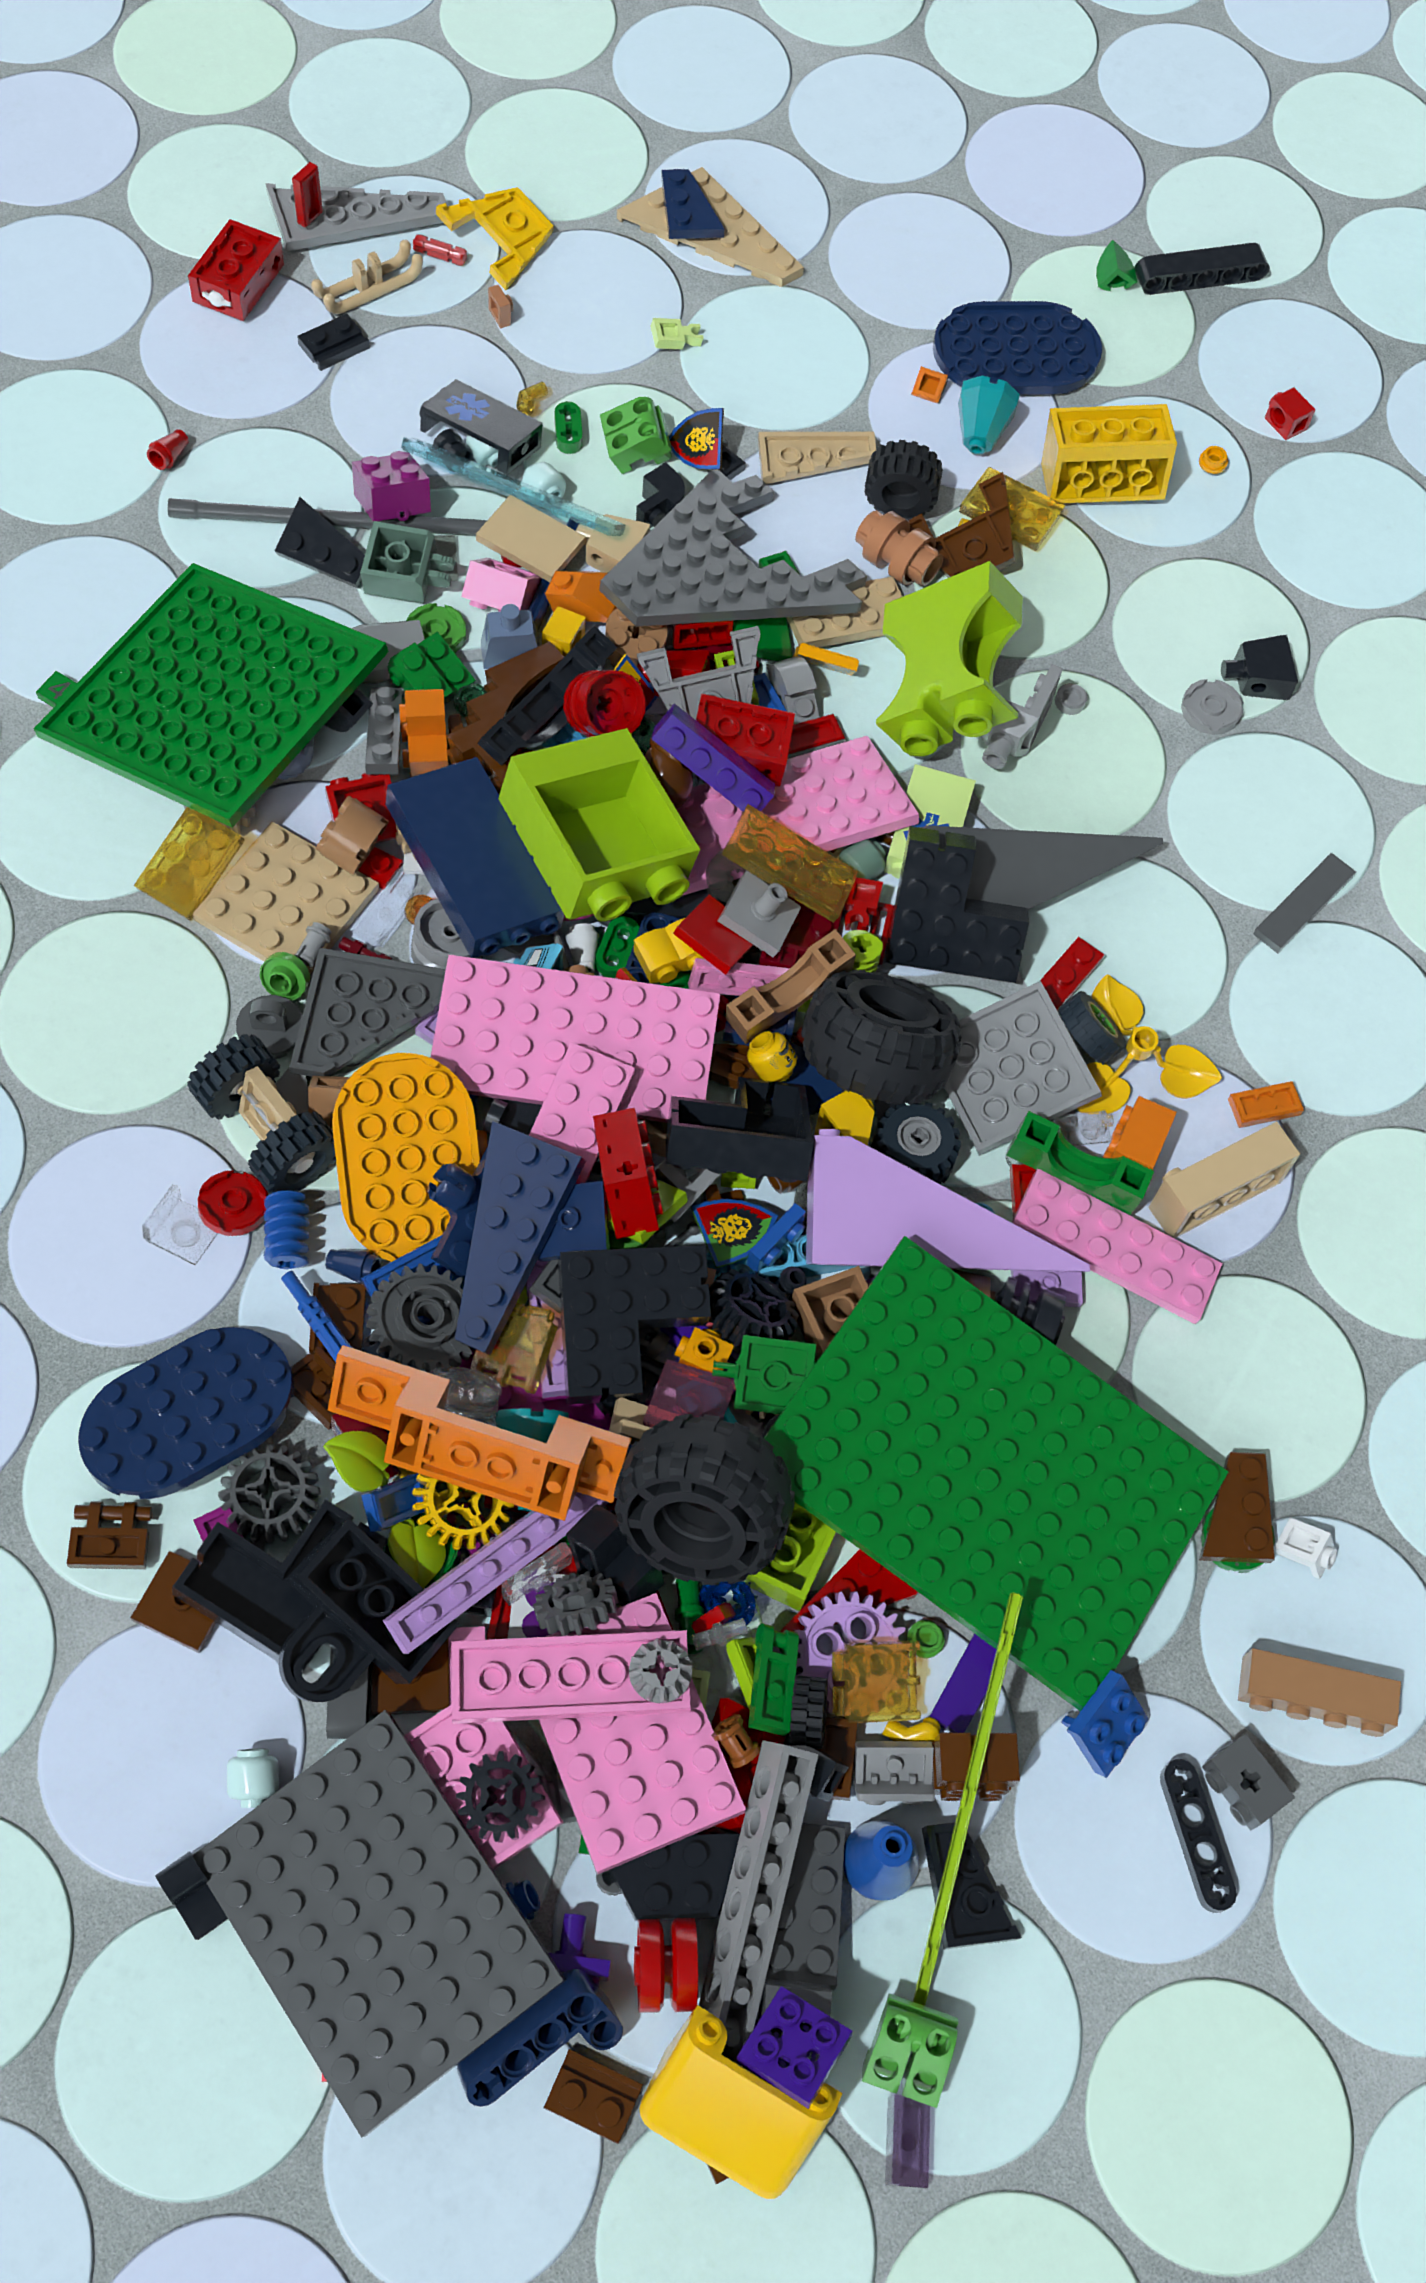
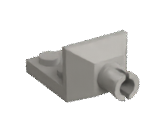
M1051 664L1046 675L1040 674L1034 687L1035 693L1033 697L1029 696L1025 707L1006 700L1018 712V718L994 726L989 733L981 736L985 744L988 745L982 756L983 761L988 766L1000 769L1005 766L1009 754L1014 757L1028 754L1051 707L1063 668Z

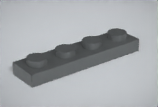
M387 686L371 688L370 701L374 704L369 708L365 759L366 774H399L401 739L399 704H403L402 688Z

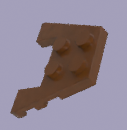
M1003 472L978 484L990 509L989 511L935 538V549L943 555L940 571L947 578L988 561L999 571L1015 563L1007 486ZM922 514L908 520L910 523L909 533L919 528L933 537Z

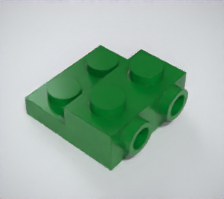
M438 631L419 644L414 642L391 657L387 666L390 679L397 686L400 685L404 691L443 689L444 705L472 687L476 681Z

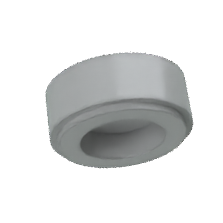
M1072 683L1062 685L1055 697L1056 707L1068 715L1080 713L1087 701L1085 690L1081 686Z

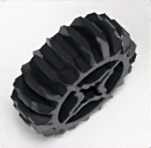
M741 1268L739 1271L730 1269L727 1273H721L709 1287L711 1309L709 1322L713 1323L712 1330L720 1332L722 1340L728 1339L733 1343L734 1348L737 1346L742 1347L743 1335L789 1341L796 1332L799 1314L795 1311L796 1304L788 1300L790 1294L782 1292L779 1289L780 1284H773L769 1281L768 1276L765 1278L759 1276L757 1271L750 1274L744 1268Z

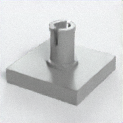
M746 870L737 883L718 922L771 957H774L779 952L801 906L787 897V891L782 885L777 883L768 885Z

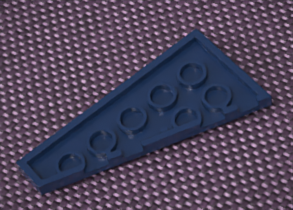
M492 1121L455 1340L486 1355H491L558 1220V1214L563 1209L586 1163L581 1156Z

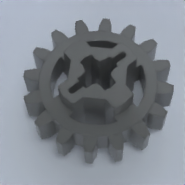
M586 1571L576 1577L575 1573H571L567 1580L557 1578L552 1586L545 1585L543 1587L545 1593L535 1596L537 1603L533 1604V1608L540 1628H547L548 1634L552 1635L560 1630L561 1636H566L573 1631L577 1635H581L584 1628L588 1627L595 1630L599 1622H608V1614L616 1613L615 1604L619 1603L611 1578L604 1579L602 1573L591 1577L590 1571Z

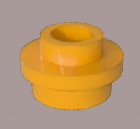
M1210 446L1200 454L1199 465L1208 473H1221L1228 465L1227 453L1219 446Z

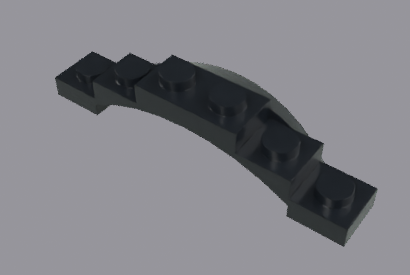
M594 626L519 704L481 737L477 744L502 766L521 747L533 748L551 739L568 723L563 707L564 694L569 683L577 675L589 670L602 671L606 660L618 647Z

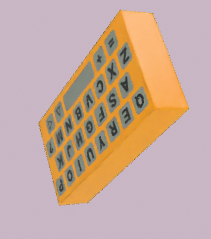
M800 643L796 647L793 656L802 657L807 663L850 676L857 671L859 664L856 658L805 643Z

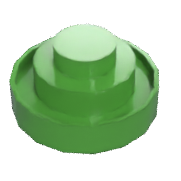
M276 952L270 955L260 967L259 976L261 983L271 995L281 996L292 1001L301 997L309 986L310 974L308 968L302 960L293 954Z

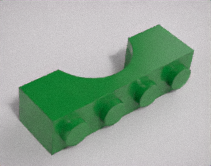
M1028 1111L1019 1125L1006 1153V1156L1035 1170L1040 1169L1129 1215L1132 1214L1143 1200L1154 1174V1170L1124 1156L1100 1158L1077 1149L1065 1139L1060 1125Z

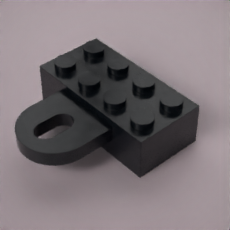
M349 1518L341 1520L334 1524L286 1578V1581L314 1608L285 1640L279 1655L280 1676L286 1688L294 1696L308 1702H327L340 1697L353 1685L371 1662L379 1667L396 1684H410L460 1623L454 1619L409 1654H403L383 1620L424 1589ZM323 1644L328 1645L334 1653L333 1662L318 1680L313 1683L307 1682L302 1676L304 1663L319 1646Z

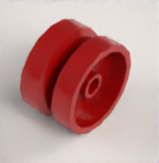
M695 1918L673 1920L669 1931V1945H664L663 1925L659 1919H638L637 1946H634V1986H637L638 2013H659L664 2006L665 1986L670 1987V2002L675 2012H693L696 2008L698 1999V1950Z

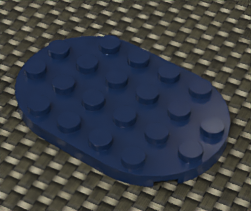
M981 301L958 306L952 310L948 317L944 320L941 319L935 331L933 354L940 370L961 387L965 380L987 376L990 377V383L997 384L998 379L1008 382L1020 395L1067 394L1082 387L1094 376L1102 355V343L1092 323L1087 318L1081 320L1072 314V309L1067 306L1047 301Z
M223 1327L208 1329L196 1334L122 1374L101 1389L87 1407L80 1424L78 1444L81 1458L93 1479L113 1494L120 1496L122 1493L136 1495L140 1499H152L178 1492L253 1450L277 1431L286 1418L285 1412L290 1399L294 1397V1377L284 1352L273 1340L250 1329Z

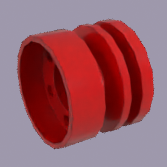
M589 670L577 675L569 683L564 694L563 709L568 723L576 732L586 737H593L625 728L631 734L641 724L645 714L646 699L642 687L633 676L623 671Z

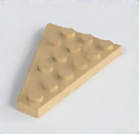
M703 167L691 173L725 228L724 238L669 239L662 187L617 209V219L620 222H623L625 219L640 225V230L646 233H653L657 237L676 245L680 242L696 248V253L710 256L713 260L734 268L735 265H739L752 271V276L766 279L779 287H783L803 276L804 267Z

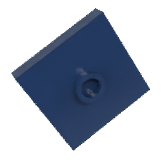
M596 1181L575 1184L563 1209L559 1212L558 1220L538 1258L540 1262L558 1260L560 1252L610 1250L607 1196L604 1182Z

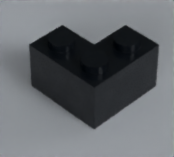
M596 1503L566 1533L579 1576L586 1571H590L591 1577L602 1573L604 1579L611 1578L616 1589L619 1605L624 1606L655 1594L664 1584L662 1572L648 1564L647 1559L641 1553L637 1554L627 1543L628 1536L620 1531L615 1510L608 1511Z

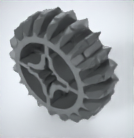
M268 1443L266 1453L260 1454L258 1447L252 1450L253 1456L249 1459L245 1454L239 1457L240 1466L235 1464L228 1465L227 1469L232 1476L221 1478L220 1482L226 1489L219 1491L218 1497L220 1501L225 1502L220 1506L222 1510L226 1511L229 1508L232 1510L227 1520L230 1524L235 1521L238 1523V1534L244 1537L250 1532V1539L254 1543H257L263 1534L266 1543L271 1545L276 1534H279L281 1540L286 1542L288 1540L286 1531L290 1529L295 1534L300 1535L302 1530L298 1522L310 1523L312 1517L307 1511L318 1510L319 1504L313 1498L319 1497L321 1490L320 1487L315 1486L319 1481L317 1473L310 1472L313 1468L312 1463L309 1460L301 1462V1452L297 1450L289 1456L288 1446L282 1445L278 1453H275L273 1444ZM276 1469L292 1474L300 1485H291L290 1482L278 1480ZM262 1471L259 1480L246 1484L252 1476ZM271 1480L275 1492H272L268 1506L264 1496L268 1494ZM294 1500H296L289 1511L277 1517L278 1511L282 1506L293 1504ZM240 1502H249L250 1506L261 1507L264 1519H259L246 1513L241 1508Z

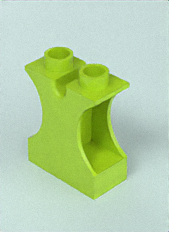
M990 561L885 604L883 634L905 655L906 666L904 677L896 696L886 710L876 719V725L910 756H927L934 753L939 746L952 742L954 729L963 736L979 737L989 733L994 726L1018 718V712L993 688V672L1005 644L1022 626L1023 596Z

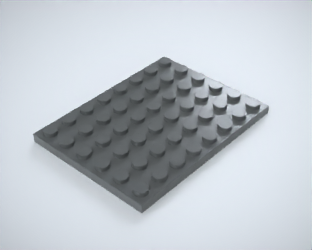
M384 1710L193 1855L198 1866L208 1879V1887L361 2138L375 2130L566 1981L395 1719L387 1710Z

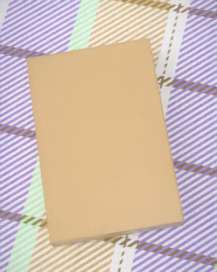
M510 494L476 533V541L544 580L551 582L555 571H562L583 547L585 536Z

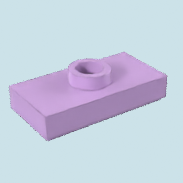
M1011 1270V1277L1017 1279L1014 1291L1015 1296L1019 1297L1023 1285L1027 1282L1031 1284L1030 1301L1036 1302L1043 1289H1047L1066 1296L1065 1307H1081L1083 1304L1082 1272Z

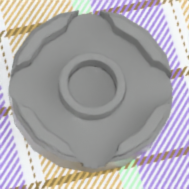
M1208 679L1199 680L1191 684L1186 690L1181 704L1183 717L1189 725L1202 733L1211 735L1225 734L1234 729L1243 713L1241 696L1234 687L1219 680L1207 682Z

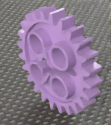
M842 1592L836 1593L835 1604L827 1596L822 1597L821 1604L823 1609L818 1608L814 1604L809 1605L808 1609L812 1618L799 1616L798 1620L804 1629L803 1631L792 1630L799 1634L796 1667H799L800 1672L796 1675L827 1678L826 1713H833L837 1705H839L841 1717H847L851 1707H853L856 1716H863L865 1704L871 1712L878 1711L877 1699L885 1704H889L891 1700L887 1691H901V1688L895 1682L896 1677H908V1674L900 1669V1664L911 1662V1658L901 1655V1650L909 1647L910 1642L899 1641L898 1638L906 1629L905 1627L894 1628L892 1626V1623L898 1616L896 1613L886 1617L883 1615L886 1603H880L873 1608V1596L867 1595L862 1603H859L858 1592H851L848 1602H846ZM855 1618L861 1619L866 1626V1633L861 1639L855 1638L850 1631V1624ZM835 1622H838L841 1627L844 1642L834 1629ZM822 1633L827 1634L833 1643L832 1650L827 1655L821 1654L816 1646L817 1638ZM846 1646L847 1648L854 1647L857 1654L852 1656V1661H844L842 1658V1654L846 1652ZM871 1653L877 1654L882 1662L881 1669L876 1675L870 1673L866 1667V1659ZM854 1665L864 1678L865 1684L863 1686L858 1682ZM837 1669L844 1670L849 1679L848 1685L842 1691L836 1689L832 1683V1675Z

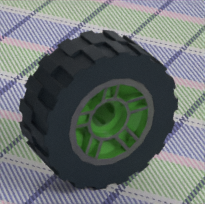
M1079 991L1059 1007V1014L1067 1029L1081 1047L1098 1063L1105 1065L1126 1049V1041L1114 1021L1084 991Z

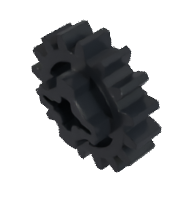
M503 1751L498 1752L496 1761L490 1755L484 1754L482 1755L484 1764L482 1767L474 1763L469 1765L473 1773L471 1778L460 1777L459 1781L467 1787L465 1792L456 1793V1798L464 1800L466 1806L458 1810V1814L461 1816L470 1815L471 1819L468 1821L466 1828L474 1830L480 1826L479 1838L486 1840L491 1832H493L494 1841L503 1843L505 1833L507 1832L512 1840L519 1839L518 1828L521 1827L531 1831L533 1827L528 1820L529 1817H541L542 1815L535 1808V1803L545 1800V1795L536 1793L535 1788L539 1787L543 1780L539 1777L531 1778L530 1775L535 1767L528 1763L521 1768L522 1757L517 1754L511 1758L510 1762H508L507 1753ZM500 1769L513 1771L512 1774H508L504 1779H497L491 1774V1772ZM479 1786L481 1788L480 1803L476 1805V1792ZM525 1788L526 1799L524 1807L520 1805V1793ZM496 1789L507 1790L504 1794V1798L507 1800L505 1805L494 1804L497 1800V1795L494 1793ZM497 1815H505L506 1818L511 1820L502 1825H494L488 1822Z

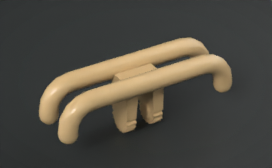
M405 239L400 242V248L395 257L381 263L377 253L373 251L367 255V270L362 261L357 258L352 261L353 276L326 288H323V284L319 279H314L311 283V288L315 296L323 299L325 308L332 314H342L414 281L422 270L423 258L420 254H414L411 266L407 271L383 282V275L400 268L407 261L410 255L411 244ZM354 288H357L360 292L340 302H335V297Z

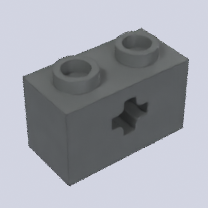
M1246 1733L1202 1766L1206 1772L1205 1778L1210 1787L1215 1792L1223 1794L1231 1805L1230 1812L1242 1826L1246 1825L1250 1831L1263 1824L1295 1799V1796ZM1244 1779H1247L1250 1783L1246 1790L1240 1785Z

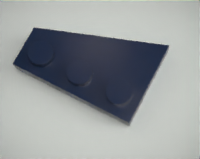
M661 170L668 238H724L725 228L690 170Z

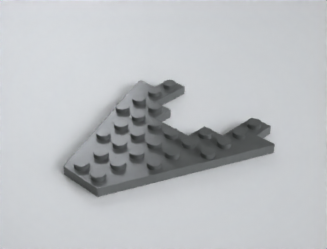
M714 469L600 580L599 591L635 626L858 613L861 610L862 601L851 591L865 586L867 575L849 559L803 577L784 560L759 569L730 540L745 534L746 525L736 514L771 502L774 491L757 475L732 483L718 469Z

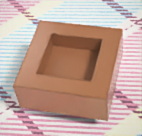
M499 284L488 287V303L491 314L500 329L510 326L511 312H513V303L510 296L504 294Z

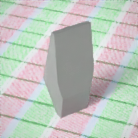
M420 620L361 624L351 628L385 642L389 650L387 655L362 683L378 684L390 679L387 669L390 658L414 642L419 644L425 640Z

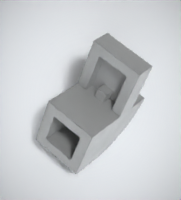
M792 657L766 664L770 683L777 695H781L782 704L786 711L795 713L794 724L819 718L813 690L817 686L806 660L802 657Z

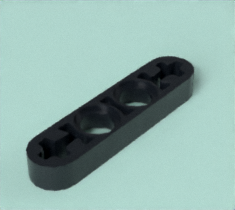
M1175 1759L1161 1770L1160 1784L1197 1898L1201 1906L1207 1911L1221 1913L1231 1908L1235 1903L1237 1896L1236 1887L1198 1773L1189 1761ZM1175 1768H1177L1179 1774H1186L1187 1780L1182 1783L1185 1795L1190 1792L1194 1794V1797H1188L1179 1803L1176 1797L1183 1794L1181 1786L1178 1782L1172 1783L1170 1776L1175 1773ZM1191 1805L1199 1810L1201 1822L1197 1827H1191L1183 1821L1181 1813L1184 1806ZM1198 1844L1208 1845L1212 1849L1214 1859L1211 1865L1205 1866L1196 1860L1194 1850ZM1217 1868L1220 1874L1212 1878L1216 1888L1224 1889L1226 1896L1221 1898V1904H1219L1216 1898L1210 1899L1208 1892L1213 1889L1211 1877L1203 1880L1201 1874H1208Z

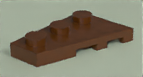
M1230 1452L1226 1457L1223 1467L1228 1471V1474L1216 1493L1217 1498L1212 1516L1209 1519L1204 1546L1201 1549L1199 1561L1271 1563L1275 1560L1266 1454Z

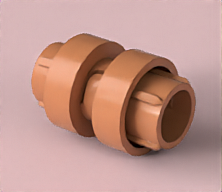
M877 510L869 513L861 522L855 536L856 542L863 547V558L878 568H884L889 564L888 574L905 586L913 582L920 586L929 584L937 575L943 562V555L935 549V538L919 528L909 533V521L894 511L884 515Z

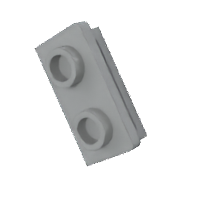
M856 1741L853 1786L857 1800L864 1801L869 1805H882L886 1801H902L907 1805H921L924 1801H934L935 1791L932 1786L934 1747L932 1742Z

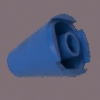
M872 1820L861 1824L849 1835L844 1844L843 1872L851 1887L863 1897L872 1900H893L908 1891L915 1882L920 1864L919 1852L915 1841L904 1828L887 1820Z

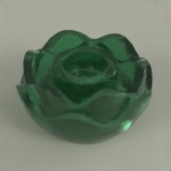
M480 684L462 686L454 695L455 710L466 719L469 716L466 702L488 692Z

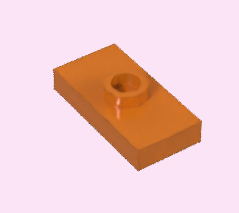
M1293 1081L1233 1093L1228 1098L1239 1128L1299 1116L1304 1111Z

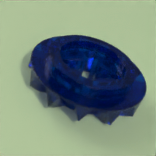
M728 1581L720 1582L719 1585L702 1586L700 1590V1606L704 1608V1614H706L717 1605L727 1602L722 1596H725L731 1590L733 1601L736 1602L732 1606L736 1615L718 1628L736 1631L746 1627L752 1621L758 1611L756 1609L758 1596L754 1595L750 1589L751 1582L740 1581L729 1584Z

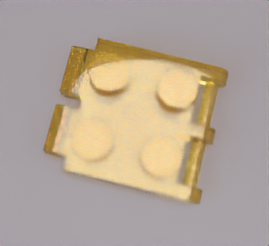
M516 1303L491 1355L489 1356L476 1350L468 1373L469 1379L479 1381L481 1378L495 1381L497 1386L500 1387L512 1385L524 1388L526 1393L535 1394L558 1328L553 1324L555 1313L549 1309L530 1305L526 1307L521 1303ZM484 1369H485V1370H490V1371H492V1372H494V1373H497V1374L484 1372ZM511 1376L520 1377L525 1379L526 1381L511 1378Z
M920 1641L844 1643V1651L832 1652V1679H835V1681H845V1686L832 1687L833 1714L835 1716H845L848 1723L920 1720L921 1711L917 1710V1685H920V1676L917 1675L916 1651L920 1650Z

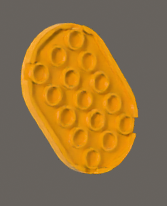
M394 1053L378 1057L361 1066L342 1087L334 1106L332 1127L341 1206L346 1223L355 1238L368 1250H372L380 1258L392 1262L441 1236L450 1221L448 1210L431 1200L427 1192L430 1182L437 1187L440 1185L433 1178L435 1172L445 1164L455 1163L472 1175L480 1163L475 1114L471 1098L463 1083L450 1069L432 1058L414 1053Z

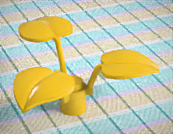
M1108 974L1100 980L1091 997L1107 1012L1122 1033V1036L1131 1037L1126 1045L1128 1055L1115 1072L1107 1064L1102 1065V1063L1098 1062L1087 1064L1102 1096L1076 1108L1079 1112L1090 1116H1104L1121 1109L1127 1102L1131 1089L1129 1084L1119 1076L1133 1059L1145 1060L1151 1054H1154L1158 1066L1164 1068L1160 1075L1162 1086L1175 1097L1183 1099L1192 1098L1220 1082L1222 1076L1212 1061L1191 1046L1178 1044L1169 1047L1165 1052V1061H1163L1160 1054L1161 1048L1157 1046L1158 1035L1155 1030L1147 1026L1135 1027L1143 1015V1006L1139 997L1131 989L1120 984Z

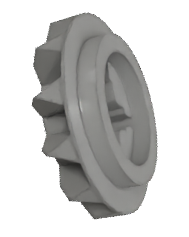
M657 1638L652 1642L642 1644L631 1657L629 1677L634 1690L642 1698L654 1703H667L676 1700L687 1690L692 1678V1664L686 1650H683L674 1641H664ZM657 1656H661V1660H663L666 1667L675 1668L672 1671L666 1672L664 1686L660 1685V1680H658L656 1673L649 1672V1669L655 1668Z

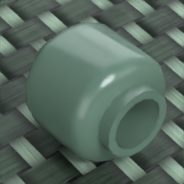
M866 839L853 843L840 852L837 869L848 884H850L851 877L873 880L882 874L885 869L884 857L886 853L883 847L876 841L871 842Z

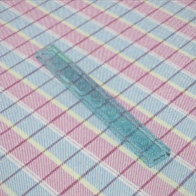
M403 438L401 448L404 451L609 536H620L624 533L626 524L420 439Z

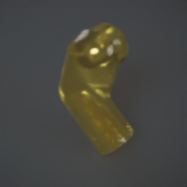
M541 381L519 391L516 409L528 416L531 415L535 409V401L548 395L545 383Z

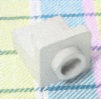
M1291 1517L1274 1547L1276 1554L1310 1567L1312 1576L1319 1579L1322 1577L1325 1569H1331L1337 1556V1550L1334 1547L1330 1532Z

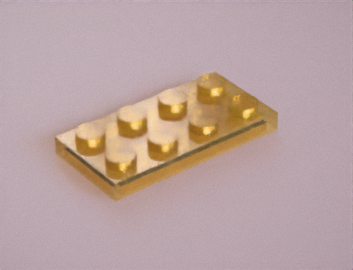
M749 804L742 811L721 855L767 883L782 885L787 891V895L833 923L840 916L859 873Z

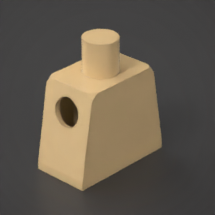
M608 514L601 516L595 529L579 524L576 531L585 536L586 563L600 572H609L650 532V524Z

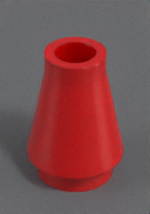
M176 429L171 434L151 442L147 450L149 462L159 470L171 468L184 447L188 445V436L182 430Z

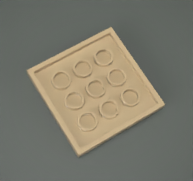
M271 822L193 912V917L196 922L265 962L270 955L276 952H287L295 955L307 935V926H312L314 922L320 923L331 930L330 943H325L323 947L331 949L379 891V883L359 871L355 872L354 876L322 856L316 850V846L278 824ZM315 965L314 967L306 966L309 974L313 972Z

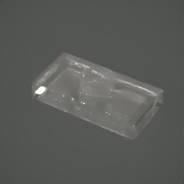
M561 1542L502 1583V1597L509 1606L533 1589L536 1593L544 1590L543 1587L545 1585H550L554 1581L553 1576L572 1563V1551L567 1544Z

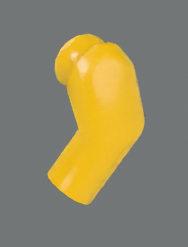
M931 1717L924 1718L922 1723L907 1727L897 1720L890 1718L882 1735L892 1741L935 1742V1738L941 1728L939 1722Z

